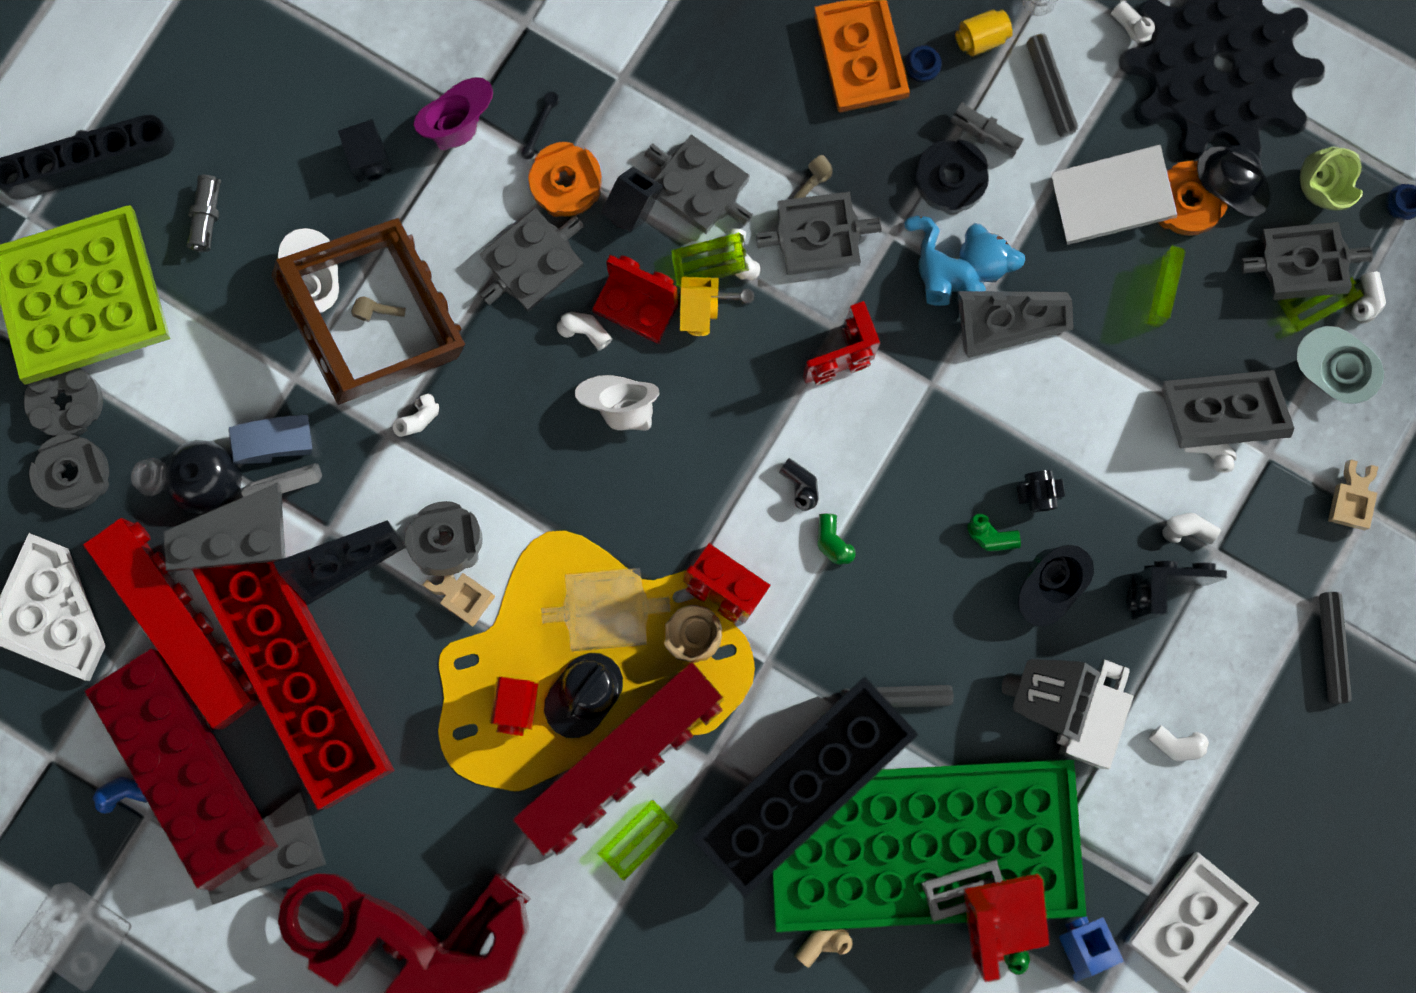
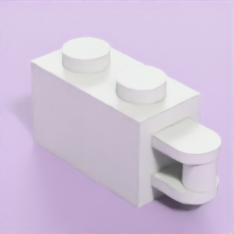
M1103 659L1097 670L1100 672V676L1080 741H1073L1058 733L1057 743L1061 745L1059 750L1061 755L1100 769H1110L1134 696L1123 692L1130 669ZM1106 676L1116 680L1114 689L1103 685Z

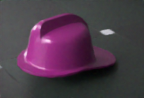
M472 77L454 85L438 99L419 111L414 121L416 132L424 138L433 139L441 150L457 148L468 143L476 134L479 116L488 108L492 100L493 88L490 82L484 78Z

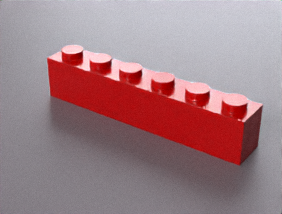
M120 518L83 545L211 727L223 730L260 703L254 694L256 691L245 672L240 674L233 665L236 657L231 649L224 642L219 644L211 634L215 628L209 618L203 612L197 614L189 603L193 600L189 590L182 582L179 581L176 584L168 573L169 571L166 570L165 557L159 551L154 553L147 542L151 540V537L139 522L133 524L126 519Z

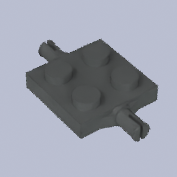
M691 134L680 149L670 156L655 146V144H651L650 148L647 149L644 156L661 167L660 173L655 179L656 182L663 186L657 200L707 235L714 224L727 214L744 227L750 221L753 213H750L736 203L738 194L749 181L750 175Z
M850 192L778 201V230L756 233L758 249L779 245L785 256L787 275L860 266L861 260L858 247L860 235L881 233L882 227L880 217L858 220L852 207Z
M537 208L533 209L480 253V257L492 270L496 280L479 294L481 298L490 306L491 303L506 292L508 295L516 298L525 310L529 312L584 266L581 259L571 249L568 241L574 234L584 228L582 222H578V217L574 215L558 229L550 224Z
M1339 222L1264 229L1262 233L1264 256L1241 258L1242 274L1264 271L1270 281L1273 300L1346 294L1350 292L1352 286L1349 275L1350 263L1372 262L1373 251L1371 246L1349 249L1342 238Z

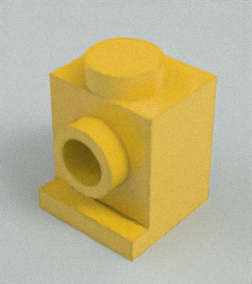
M682 277L680 331H688V334L693 336H705L710 333V319H718V297L711 296H718L719 278Z

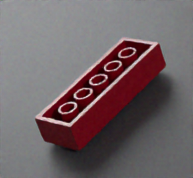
M149 649L85 690L86 695L197 889L214 890L278 848L277 843L196 704L158 651Z
M691 662L513 819L514 822L543 856L552 852L556 856L562 854L578 840L574 833L582 826L586 829L593 827L607 814L603 809L606 804L612 799L616 803L621 802L636 788L632 781L641 773L649 777L663 765L665 761L661 756L667 750L673 747L675 751H678L694 737L690 732L693 727L700 721L706 726L723 711L719 706L724 701L723 696L695 664Z

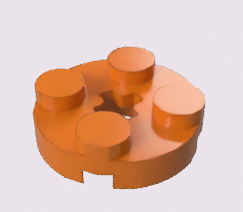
M558 142L545 147L538 153L529 171L528 181L535 201L548 214L555 217L574 216L589 209L599 199L602 174L597 159L589 150L574 146L573 143ZM566 171L568 176L575 175L576 179L571 181L572 185L569 187L557 185L556 181L560 180L559 173Z
M1198 161L1180 162L1167 171L1177 218L1158 222L1164 229H1170L1181 235H1199L1211 230L1226 212L1228 205L1208 192L1199 181L1197 174ZM1187 190L1192 191L1193 197L1199 198V202L1194 203L1193 206L1186 205V202L1181 198V196L1186 194Z

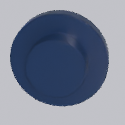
M919 46L912 49L905 61L908 75L919 82L933 80L939 74L942 65L938 52L929 46Z
M1400 184L1389 192L1386 198V206L1392 216L1399 220H1411L1416 217L1415 185Z

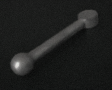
M681 289L678 291V294H677L678 299H679L680 301H681ZM744 289L740 293L718 292V296L711 297H718V300H740L741 303L748 305L752 303L754 293L750 289Z

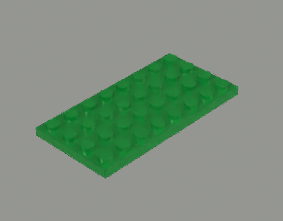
M1074 760L882 769L773 872L776 932L968 923L967 912L933 921L921 882L992 860H997L1003 881L1034 874L1041 876L1047 919L1087 917ZM991 871L932 889L935 895L993 876ZM965 895L937 903L938 909L965 902Z

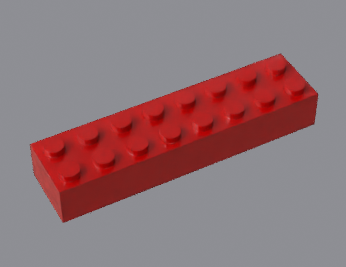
M273 562L192 570L318 810L334 806L395 771L305 601L279 575Z

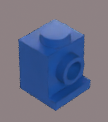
M1085 916L1066 924L1068 932L1059 936L1075 972L1072 975L1075 982L1124 962L1103 917L1091 923Z

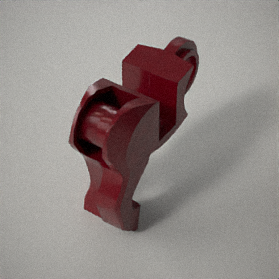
M317 873L300 879L287 891L280 904L278 926L282 939L290 949L309 959L307 969L336 988L352 980L384 940L383 948L392 957L399 961L403 958L409 961L385 993H480L509 978L528 932L529 923L525 904L531 898L499 873L495 875L487 890L455 927L449 938L442 941L405 911L384 899L379 900L357 890L351 881L342 876L330 873ZM314 891H326L334 895L341 903L344 912L343 924L339 932L332 939L326 941L315 940L307 936L301 929L298 920L299 907L302 901ZM492 933L494 940L491 948L487 953L481 954Z

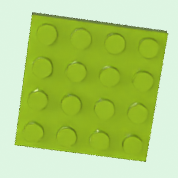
M131 205L0 244V304L19 379L25 385L171 339L137 217Z

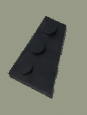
M386 520L273 563L279 575L309 605L403 550L406 546L397 531Z

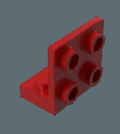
M609 255L606 260L609 278L592 309L593 313L659 344L678 307L677 287L673 285L674 281L663 273L654 271L653 274L639 269L640 264L627 256L620 255L618 259Z
M864 301L851 305L847 318L844 320L845 328H842V335L847 347L806 361L803 374L805 384L813 381L816 385L825 384L836 378L835 373L849 369L850 373H854L871 366L870 361L875 358L880 340Z
M708 543L695 564L688 567L683 582L688 585L686 591L701 602H705L708 598L719 606L717 612L734 624L738 620L744 624L771 586L710 543Z
M1039 874L964 889L971 955L984 982L1000 979L999 963L1004 962V955L1048 946L1049 937L1043 880Z

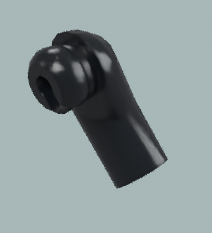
M788 458L779 473L794 483V503L796 507L802 511L811 510L817 506L819 500L817 478L797 462Z

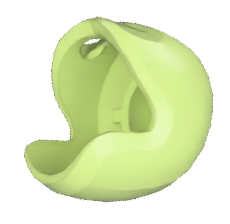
M1339 147L1325 148L1308 155L1302 164L1300 172V184L1306 198L1313 204L1328 210H1345L1357 203L1363 194L1362 190L1355 187L1356 180L1362 169L1359 155L1354 151Z

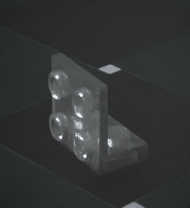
M71 882L53 886L8 954L20 962L35 958L80 990L87 991L105 968L132 928V925Z

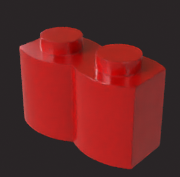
M497 676L490 724L497 725L496 732L523 736L524 729L532 730L539 684L529 680Z

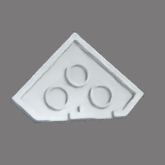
M29 533L0 595V646L80 679L90 681L104 651L105 643L69 549Z

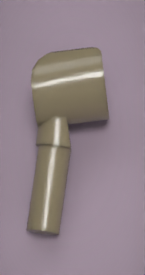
M824 155L817 157L808 165L813 176L808 179L793 199L806 197L818 183H823L831 177V164Z
M362 296L356 299L351 313L353 317L369 322L373 312L405 317L406 308L382 305Z

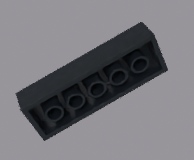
M863 677L701 827L691 839L746 898L919 734L866 677Z

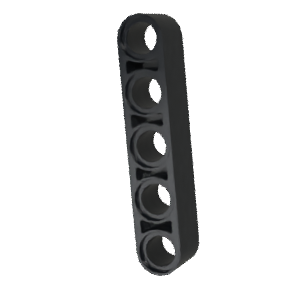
M147 114L0 158V190L11 199L21 200L163 158L173 150L175 145L174 136L161 119L155 115ZM160 131L159 136L155 140L147 142L148 136L151 133ZM124 142L123 147L119 151L112 152L115 144ZM89 152L85 161L77 163V159L81 154ZM53 163L52 168L48 172L42 173L46 164ZM17 173L16 179L12 183L7 184L8 178L12 174Z

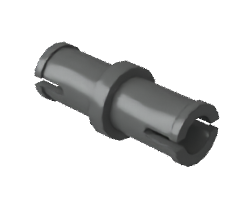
M961 102L950 123L977 137L978 143L983 145L986 142L1008 155L1011 159L1024 138L998 125L996 118L991 116L988 119L966 106L963 102Z
M199 175L197 177L194 205L189 207L188 215L192 219L186 246L193 251L209 252L211 250L214 222L219 219V211L216 207L221 180L211 175Z

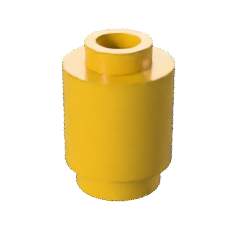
M992 9L961 21L959 30L956 31V40L961 51H967L970 56H975L1005 44L1006 39L1012 37V25L1004 10L996 12Z

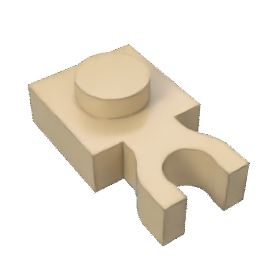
M1350 459L1345 462L1344 466L1346 484L1340 483L1335 486L1328 521L1365 531L1370 529L1377 498V492L1369 491L1368 487L1377 476L1378 466H1367L1365 476L1360 477L1356 473L1358 461Z
M464 573L461 574L458 580H455L454 575L444 576L443 582L439 585H434L429 580H426L423 584L433 594L444 595L445 597L440 604L472 627L495 598L490 591Z

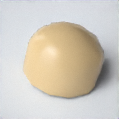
M692 604L680 608L665 624L664 645L678 660L689 663L706 661L716 653L720 646L722 626L716 614L707 607Z

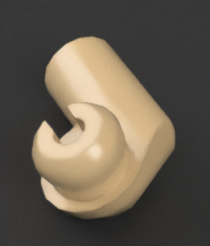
M844 929L814 930L794 956L806 967L810 968L821 952H838L839 955L848 953L852 948V939Z

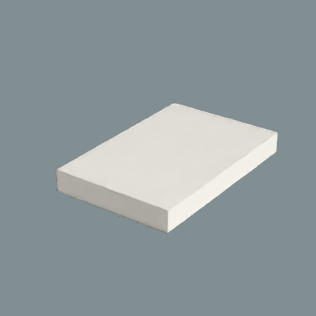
M1161 145L1051 173L1067 245L1177 218Z
M1194 852L1124 942L1185 993H1190L1259 902L1200 853Z

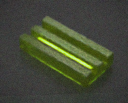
M735 233L671 250L677 286L681 287L682 277L721 278L749 271L748 263L745 261L747 256L746 249L743 248V243L745 242L744 235ZM734 245L733 251L682 263L681 260L689 256ZM736 259L735 263L684 275V272Z
M1171 246L1170 250L1162 257L1147 325L1160 327L1171 317L1185 256V249Z
M1351 277L1352 286L1350 292L1347 293V297L1303 321H1300L1297 315L1334 295L1316 296L1294 309L1290 303L1299 298L1281 299L1278 302L1296 332H1299L1359 300L1364 295L1361 290H1356L1354 286L1356 282Z
M652 799L597 854L625 881L679 826ZM653 810L658 816L613 858L609 852ZM664 821L668 827L624 870L620 863Z

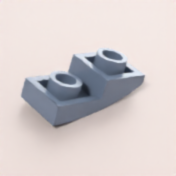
M308 415L263 419L239 424L228 429L234 465L271 462L272 457L310 455L312 451Z

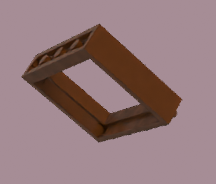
M399 218L299 251L275 261L271 276L337 405L458 359L465 346L459 334L462 330L457 323L454 324L448 313V303L442 292H437L431 280L432 275L428 264L419 258L415 250L414 238L412 234L407 235ZM387 247L439 347L354 379L302 276Z

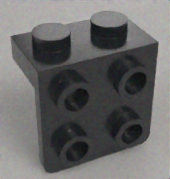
M1155 561L1154 565L1144 566L1143 571L1132 575V588L1128 589L1126 597L1127 609L1132 611V620L1147 621L1166 615L1167 584L1207 586L1227 579V571L1216 570L1215 563H1192V567L1178 568V562Z

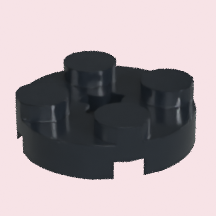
M958 139L957 142L937 141L922 154L917 166L915 185L921 197L930 206L949 215L958 214L960 211L972 208L983 197L989 183L987 159L977 146L966 140ZM947 169L952 172L958 169L960 171L958 177L960 182H947L945 180L946 174L943 171Z

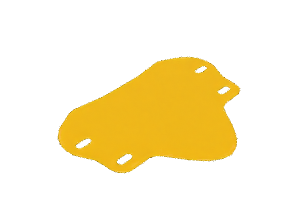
M567 531L546 532L534 539L521 553L509 579L494 625L485 632L449 643L440 654L439 671L443 685L444 701L438 735L442 752L448 764L458 775L479 785L509 791L526 790L572 768L690 664L689 662L676 659L666 649L664 642L666 622L670 620L678 609L692 604L707 607L719 618L722 626V640L719 647L729 644L736 647V653L733 656L720 660H715L711 656L706 661L694 663L724 699L719 704L723 711L706 726L700 721L690 730L693 735L707 734L715 730L743 702L753 684L755 665L750 644L746 636L734 623L725 619L717 612L719 606L708 598L705 602H701L696 598L680 603L673 600V594L676 591L688 587L683 582L686 571L656 580L642 579L632 573L606 550L582 535ZM587 653L603 654L611 658L619 666L623 677V688L617 702L599 726L590 734L580 738H566L556 733L548 724L544 713L545 699L550 689L567 666L578 656ZM470 654H476L479 657V662L475 666L461 670L454 667V661L457 658ZM497 676L529 680L539 684L532 730L524 729L523 736L496 732L497 725L490 724ZM468 724L477 725L478 732L474 736L461 740H456L453 737V731L456 728Z

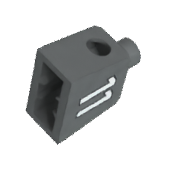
M1029 659L1026 662L1023 675L1010 672L1005 675L1002 682V692L1005 695L1015 697L1013 711L1073 741L1079 742L1100 672L1088 664L1079 661Z

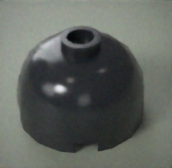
M194 440L183 443L171 452L164 464L162 480L166 493L176 506L191 514L204 515L235 500L241 488L242 473L238 464H233L231 452L213 441Z

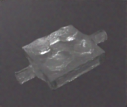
M640 568L565 575L567 595L564 606L541 608L543 624L565 621L569 629L572 652L647 645L646 623L648 614L671 612L669 596L647 599L642 588Z

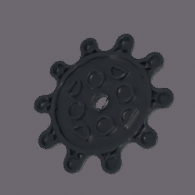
M1145 0L1140 4L1137 13L1141 17L1151 19L1155 25L1151 43L1143 48H1129L1123 51L1119 58V66L1127 74L1143 76L1150 84L1151 91L1149 96L1142 100L1135 108L1136 120L1144 126H1152L1165 119L1175 121L1182 131L1179 151L1183 157L1189 160L1199 159L1202 153L1206 151L1209 142L1214 139H1224L1231 146L1241 145L1251 149L1259 158L1262 153L1259 134L1264 127L1277 126L1284 132L1292 135L1299 134L1306 128L1307 115L1295 103L1292 94L1298 86L1320 83L1325 75V66L1319 59L1302 56L1294 47V38L1302 33L1309 23L1308 14L1303 8L1295 7L1281 14L1273 13L1263 5L1262 0H1184L1180 7H1170L1159 0ZM1220 56V58H1225L1230 63H1233L1232 71H1219L1215 66V59Z

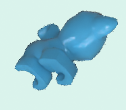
M914 216L907 218L904 223L907 231L924 230L925 232L921 243V256L918 268L925 284L926 303L930 305L943 306L950 304L952 292L986 291L982 282L995 283L1007 272H1014L1024 265L1025 255L1012 248L1001 236L989 233L981 224L973 223L968 227L965 233V242L961 246L960 258L954 259L935 250L940 229L930 217Z

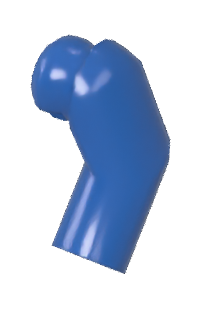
M123 776L102 785L93 796L95 809L104 814L112 812L117 802L124 798L147 803L136 781Z

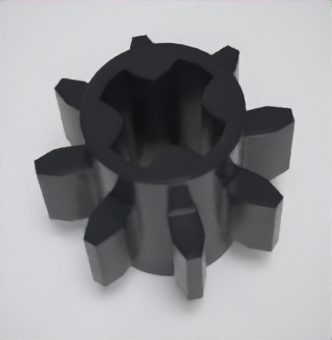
M1051 470L1027 473L1024 475L1025 483L1017 486L1019 504L1028 503L1031 513L1055 510L1058 508L1057 500L1066 497L1063 479L1054 480Z

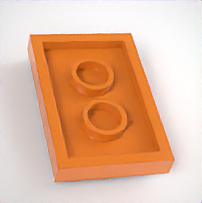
M845 0L814 8L816 24L838 113L909 97L910 91L887 0Z

